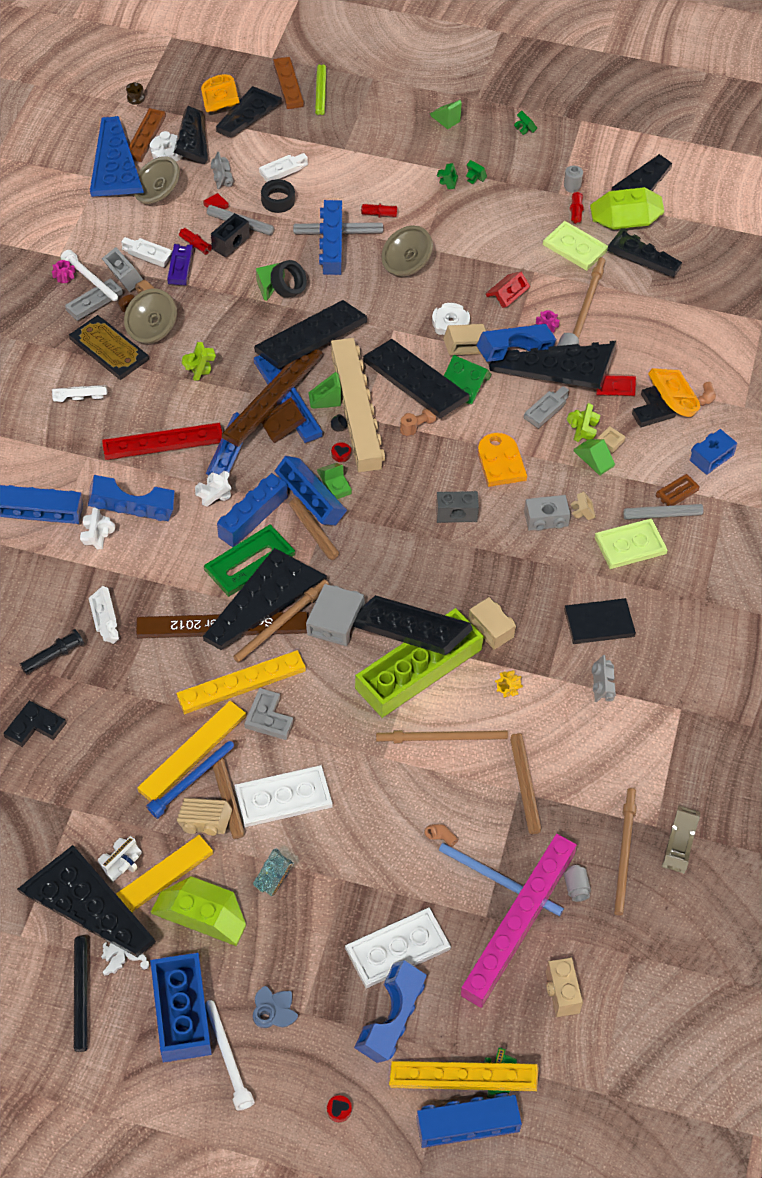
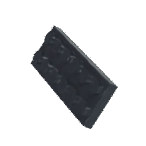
M341 300L255 345V353L280 369L367 322V315L346 301Z
M393 339L388 340L363 356L364 363L438 418L444 417L469 400L467 392Z
M376 595L360 608L352 626L443 655H447L473 630L470 622Z

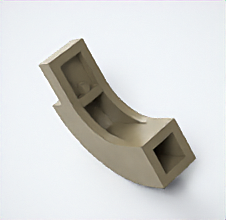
M678 805L662 867L680 873H685V870H687L690 851L700 818L699 811Z

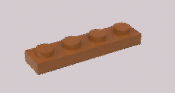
M290 57L273 59V65L286 109L304 107Z

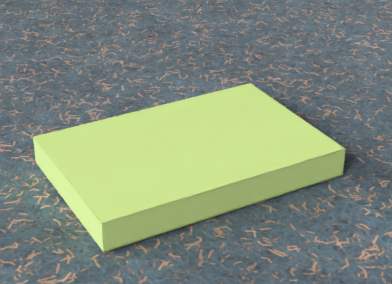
M566 221L543 240L545 247L586 271L608 249V245Z
M652 518L595 533L594 537L610 569L665 555L668 551Z

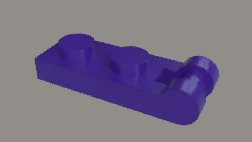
M174 244L167 278L168 284H187L191 258L193 256V245L180 246V244Z

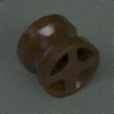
M136 82L126 86L127 101L133 105L141 104L144 101L143 86Z

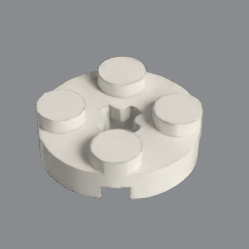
M163 131L159 136L155 137L150 143V152L153 159L162 156L171 157L176 162L182 159L184 156L173 153L177 135Z
M457 303L442 304L441 308H436L433 311L432 324L435 332L439 335H445L448 325H469V312L463 310V306Z

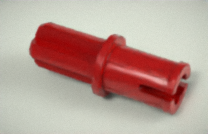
M574 192L571 197L570 211L571 221L576 224L582 220L584 206L582 204L583 194Z
M381 203L379 205L362 204L361 214L377 215L378 218L380 216L396 217L397 206L381 205Z
M187 228L180 229L179 237L193 245V248H197L203 254H209L206 249L211 251V244L201 239L199 234L195 235Z

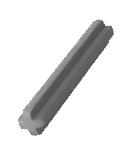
M209 205L207 209L209 216L224 221L234 214ZM239 215L249 221V229L270 236L273 234L274 227L272 225Z
M703 505L626 508L623 510L624 519L702 515Z

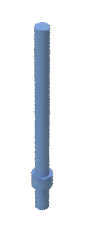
M442 843L439 848L440 852L517 894L524 887L445 843ZM547 900L543 907L559 917L564 908L550 900Z

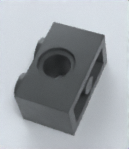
M478 491L437 492V523L477 522L479 511Z

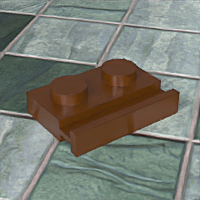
M290 397L272 410L261 423L270 439L276 443L304 423L306 419L295 401Z

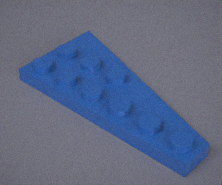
M119 116L102 117L90 186L91 197L144 193Z

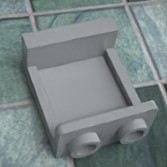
M324 584L306 622L307 635L347 646L350 641L349 632L360 608L365 605L364 594L345 590L335 585Z

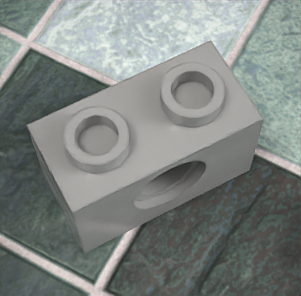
M117 247L102 258L111 272L129 292L135 288L136 283L143 280Z
M566 495L525 500L524 514L528 531L568 527L570 510Z

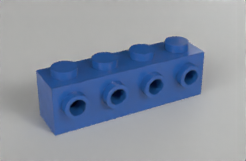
M324 200V208L320 207V219H324V221L320 223V234H323V238H320L319 250H323V254H319V265H323V275H341L342 200Z
M285 456L274 470L321 524L336 526L346 513L347 509L300 458Z
M273 473L267 478H263L254 490H250L242 501L232 507L230 512L220 517L217 523L218 538L231 547L239 544L287 499V483Z
M0 485V517L79 524L83 509L81 492Z
M507 1093L498 1094L494 1098L486 1100L483 1097L471 1099L470 1102L461 1104L459 1101H452L442 1107L427 1105L422 1107L421 1110H417L416 1115L421 1148L520 1132L522 1125L516 1095L509 1096Z

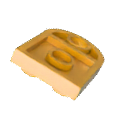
M217 75L209 78L202 84L201 91L206 112H215L220 108L231 107L240 103L237 87L231 75Z
M652 368L649 371L648 375L652 383L660 392L662 399L673 411L685 417H692L700 409V402L680 370Z
M491 433L480 440L478 457L488 487L527 481V473L517 443L512 437L503 433ZM498 441L500 444L493 445L490 442Z

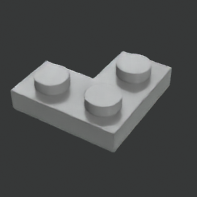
M259 688L244 725L246 729L287 740L293 725V717L275 713L280 700L279 693Z

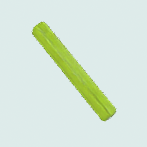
M324 64L317 66L315 113L317 115H324L326 66Z

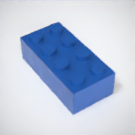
M199 953L150 960L160 1052L163 1063L212 1055Z

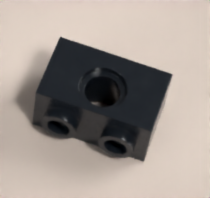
M234 213L211 233L212 250L226 258L250 237L249 221Z

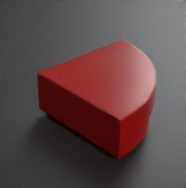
M219 193L203 200V204L207 208L209 205L221 209L229 208L228 202Z

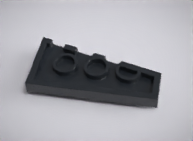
M252 86L239 100L240 103H237L218 123L216 132L232 138L282 103V98Z
M187 106L183 114L173 153L205 165L208 155L203 111Z
M658 154L612 186L611 191L643 187L654 191L658 182L662 181L672 168V162Z
M621 228L608 245V252L644 265L649 269L664 273L667 276L675 277L682 266L681 261L664 251L658 252L651 243L645 244L641 242L639 236L635 234L631 236L625 228Z

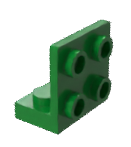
M453 355L444 374L447 379L469 394V400L466 403L470 405L474 403L484 379L489 381L492 375L488 369L456 355Z

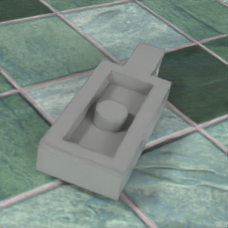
M562 386L556 393L549 391L524 413V419L539 429L565 405L569 389Z

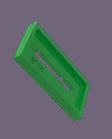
M270 524L205 564L204 571L230 597L241 590L271 551L232 576L227 575L228 570L234 569L266 548H270L271 551L275 548L291 557L295 556V550Z

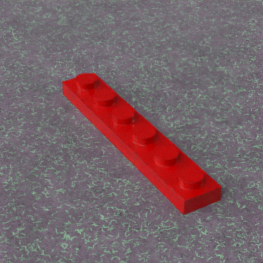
M219 422L103 439L105 460L217 444L222 439V429Z

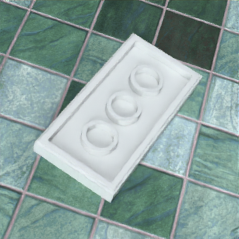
M322 765L234 785L244 828L332 808V800Z
M426 908L345 945V950L366 989L386 980L394 963L405 960L412 966H416L451 949L430 908Z

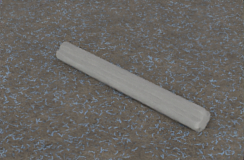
M320 223L294 224L293 232L294 234H320ZM342 223V234L383 233V223Z

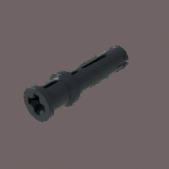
M76 629L71 630L72 633L61 639L57 638L50 647L19 663L22 666L23 672L28 675L60 655L66 656L75 647L83 646L84 642Z

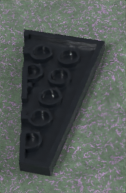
M616 340L609 341L610 344L593 342L589 346H580L579 344L550 346L545 350L531 348V351L524 352L507 350L503 360L490 362L489 370L601 389L617 342Z
M274 548L203 635V641L219 650L224 649L241 638L242 634L250 628H256L261 621L271 618L295 602V599L308 589L314 587L323 579L327 580V575Z
M74 845L70 846L17 888L22 895L137 958L156 943L153 936Z

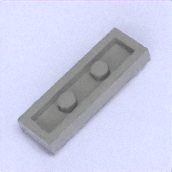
M111 278L103 282L118 296L123 294L122 288ZM95 287L66 304L65 308L78 321L112 300L99 288Z

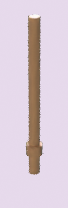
M603 257L598 259L596 267L593 268L591 273L592 279L573 334L578 339L597 284L604 273L603 267L606 260Z
M323 579L314 588L308 589L298 602L233 656L234 660L237 663L243 660L309 602L313 603L318 598L324 584L329 585V583Z
M393 730V733H376V742L393 741L394 744H400L403 741L508 739V731L403 732L402 730Z
M634 788L627 789L626 803L623 805L622 812L624 824L614 914L619 916L624 913L633 817L636 816L637 809L635 805L636 790Z

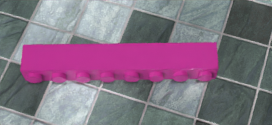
M556 833L461 987V997L480 1008L483 1007L575 856L577 844Z

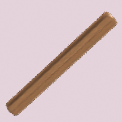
M520 733L512 734L510 741L528 831L531 835L539 834L541 832V824L523 736Z

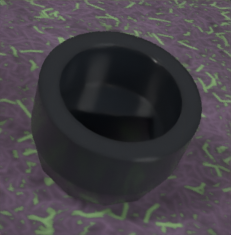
M338 414L331 419L330 426L334 431H342L347 428V421L343 415Z

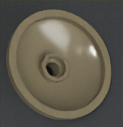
M162 156L145 164L138 172L144 193H135V198L144 204L156 203L166 198L173 191L179 179L180 169L177 162L171 157Z
M406 226L397 230L388 238L383 247L381 255L383 266L389 273L395 276H407L417 272L426 264L431 256L433 249L432 238L420 226Z
M147 289L140 292L131 300L125 311L124 325L127 333L135 341L143 344H150L161 340L171 331L177 316L176 304L173 298L161 289Z

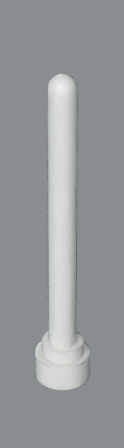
M66 250L62 253L61 260L69 261L70 266L74 265L82 275L112 301L118 300V295L83 266L72 250Z
M208 1000L205 1006L235 1090L233 1094L235 1109H247L255 1103L252 1093L243 1086L214 1001Z

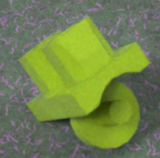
M197 342L194 352L184 355L181 363L186 370L193 371V379L198 381L201 375L210 374L211 365L209 361H214L216 354L213 348H205L203 342Z
M590 403L587 404L585 411L575 410L567 416V422L571 424L572 428H576L573 440L577 442L582 438L587 440L593 439L596 435L597 430L589 425L595 427L599 422L600 415L592 411L593 405Z

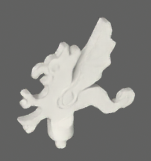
M106 942L103 944L104 949L101 957L102 959L105 958L107 962L110 961L103 971L104 976L110 973L115 974L118 969H121L125 963V955L132 961L141 960L140 966L142 969L149 967V962L144 954L137 958L112 943L109 946H106Z

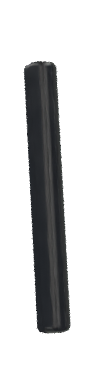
M85 936L74 938L73 1048L75 1052L87 1051V938Z

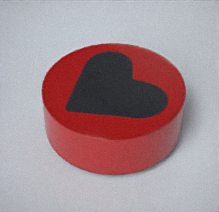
M343 442L334 444L331 449L332 458L337 462L348 461L351 457V447Z
M337 1095L328 1101L327 1114L332 1121L340 1123L350 1117L352 1105L347 1097Z

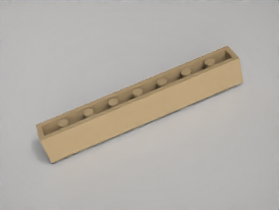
M354 338L332 340L331 356L335 372L339 375L341 400L358 472L382 469V461H385L384 450L379 447L381 446L380 434H376V430H378L377 420L372 417L374 415L373 404H369L370 390L365 387L367 386L366 374H362L364 370L363 361L358 358L360 357L359 345H355Z

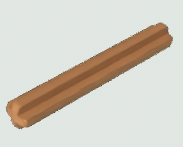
M297 497L293 498L289 502L290 507L327 558L334 560L339 556V552L301 500Z
M221 758L213 765V770L221 798L226 800L232 809L228 821L232 838L238 839L244 837V830L225 762Z

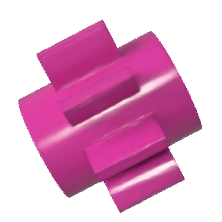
M60 260L55 265L53 264L52 276L57 278L58 282L68 283L71 279H74L75 267L74 265L70 266L69 261Z
M546 310L540 312V317H536V324H546L551 332L554 333L555 328L559 327L560 320L557 319L558 314Z

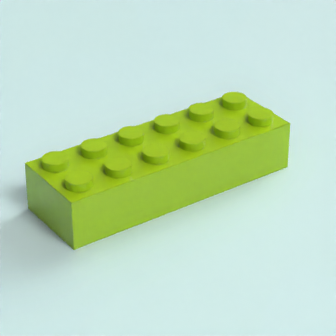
M456 608L445 615L469 622ZM472 625L473 630L447 655L402 643L356 674L355 689L383 718L481 651L483 635Z

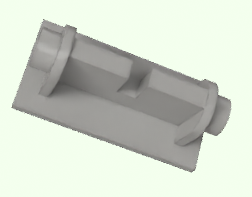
M217 152L215 158L211 161L214 181H216L217 189H220L221 185L230 187L233 184V178L230 172L229 161L225 157H220V152Z
M603 655L593 664L591 670L594 681L593 692L595 702H598L601 698H605L606 701L610 702L616 696L615 683L609 682L614 680V665L610 660H605V655Z

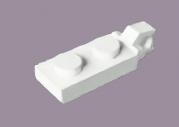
M304 153L295 157L287 155L261 166L259 173L266 182L280 179L307 166L308 157Z
M124 237L121 242L122 250L128 252V254L161 267H165L172 257V250L141 238L134 241Z
M106 385L52 389L53 401L63 402L67 397H72V400L84 399V396L92 395V399L104 398L103 395H107L108 391Z
M102 586L89 597L96 631L100 632L104 641L114 644L119 640L118 631L115 629L117 627L109 589Z

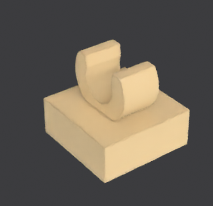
M609 426L598 439H604L610 453H614L625 441V436Z
M585 492L577 494L578 501L571 503V507L574 510L578 509L572 512L574 517L581 518L584 515L587 520L596 518L592 500Z

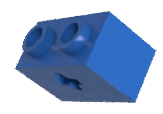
M719 429L715 433H710L701 443L698 442L693 446L690 461L708 475L734 456L737 442L723 430Z

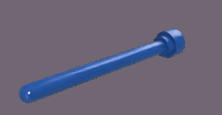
M227 741L161 799L151 800L146 805L148 811L156 819L160 818L165 813L166 806L233 749L234 743Z

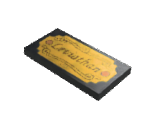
M96 315L69 334V339L119 380H122L149 360L147 353L99 315Z

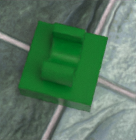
M522 110L517 114L520 121H517L514 126L517 130L523 126L520 129L522 135H525L528 129L532 133L538 129L535 123Z
M472 160L467 163L468 173L466 177L469 178L467 182L472 185L476 183L477 179L484 182L487 178L485 168Z
M453 163L446 164L445 170H438L436 176L442 177L439 183L442 185L446 184L447 189H455L458 179L456 169Z

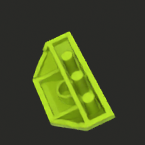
M645 187L609 191L590 205L592 221L611 229L649 226L660 215L664 214L662 196Z
M192 876L161 891L151 910L153 915L234 946L238 945L246 927L234 892Z

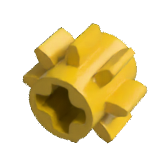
M514 670L508 671V673L506 671L499 673L501 678L495 680L497 683L496 691L503 693L504 698L510 695L512 697L519 695L517 690L523 688L520 680L521 676L514 675Z

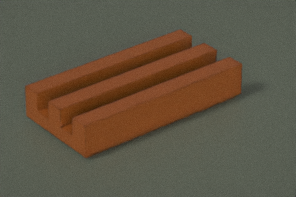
M685 474L658 490L656 497L661 498V502L663 504L666 503V506H675L699 491L700 486L688 474ZM675 489V491H673L672 493L668 494L667 496L665 495L666 493Z

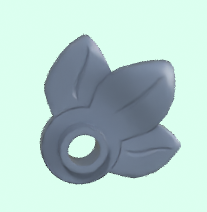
M267 986L262 987L255 996L254 1023L260 1028H269L273 1025L283 1028L293 1024L297 1020L298 1014L290 1010L292 992L282 991L272 995ZM263 1014L269 1015L267 1020H263L260 1017Z

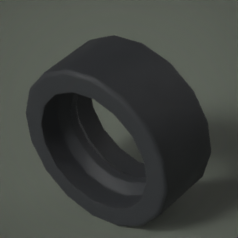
M281 179L266 182L261 189L263 207L274 213L290 210L295 203L294 186L290 182ZM278 192L288 195L286 198L279 200L268 197L270 194Z
M283 261L273 267L271 271L272 287L282 297L290 298L305 290L307 285L306 273L296 261ZM284 269H287L294 278L293 289L284 282Z

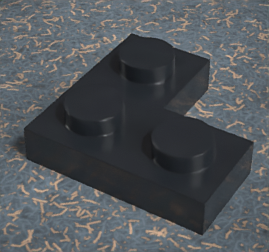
M656 386L642 389L641 396L647 405L633 408L632 415L640 428L675 418L676 412L662 399Z
M29 700L3 734L6 739L23 747L35 731L54 740L66 725V720Z

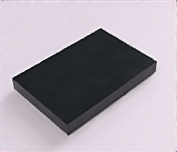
M626 598L565 605L564 607L573 644L635 637L636 632Z

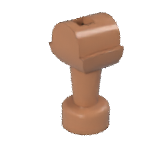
M428 409L422 410V414L418 416L411 413L404 414L400 422L401 434L405 436L414 435L417 431V426L424 422L430 424L436 421V415Z

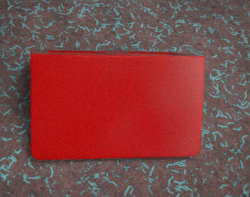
M522 271L505 276L485 295L487 297L495 295L502 308H504L529 289L530 285Z
M606 374L601 389H596V395L635 396L636 376L632 374Z

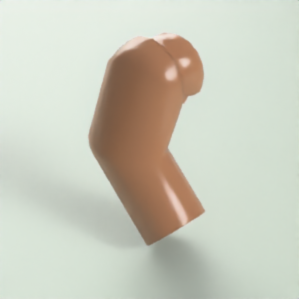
M712 382L703 384L705 392L702 396L698 397L701 406L712 403L716 398Z
M429 825L424 830L427 838L444 840L450 847H453L459 840L445 825Z

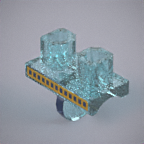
M277 848L273 849L253 885L261 892L265 891L270 896L275 895L284 878L288 876L293 862L284 857Z

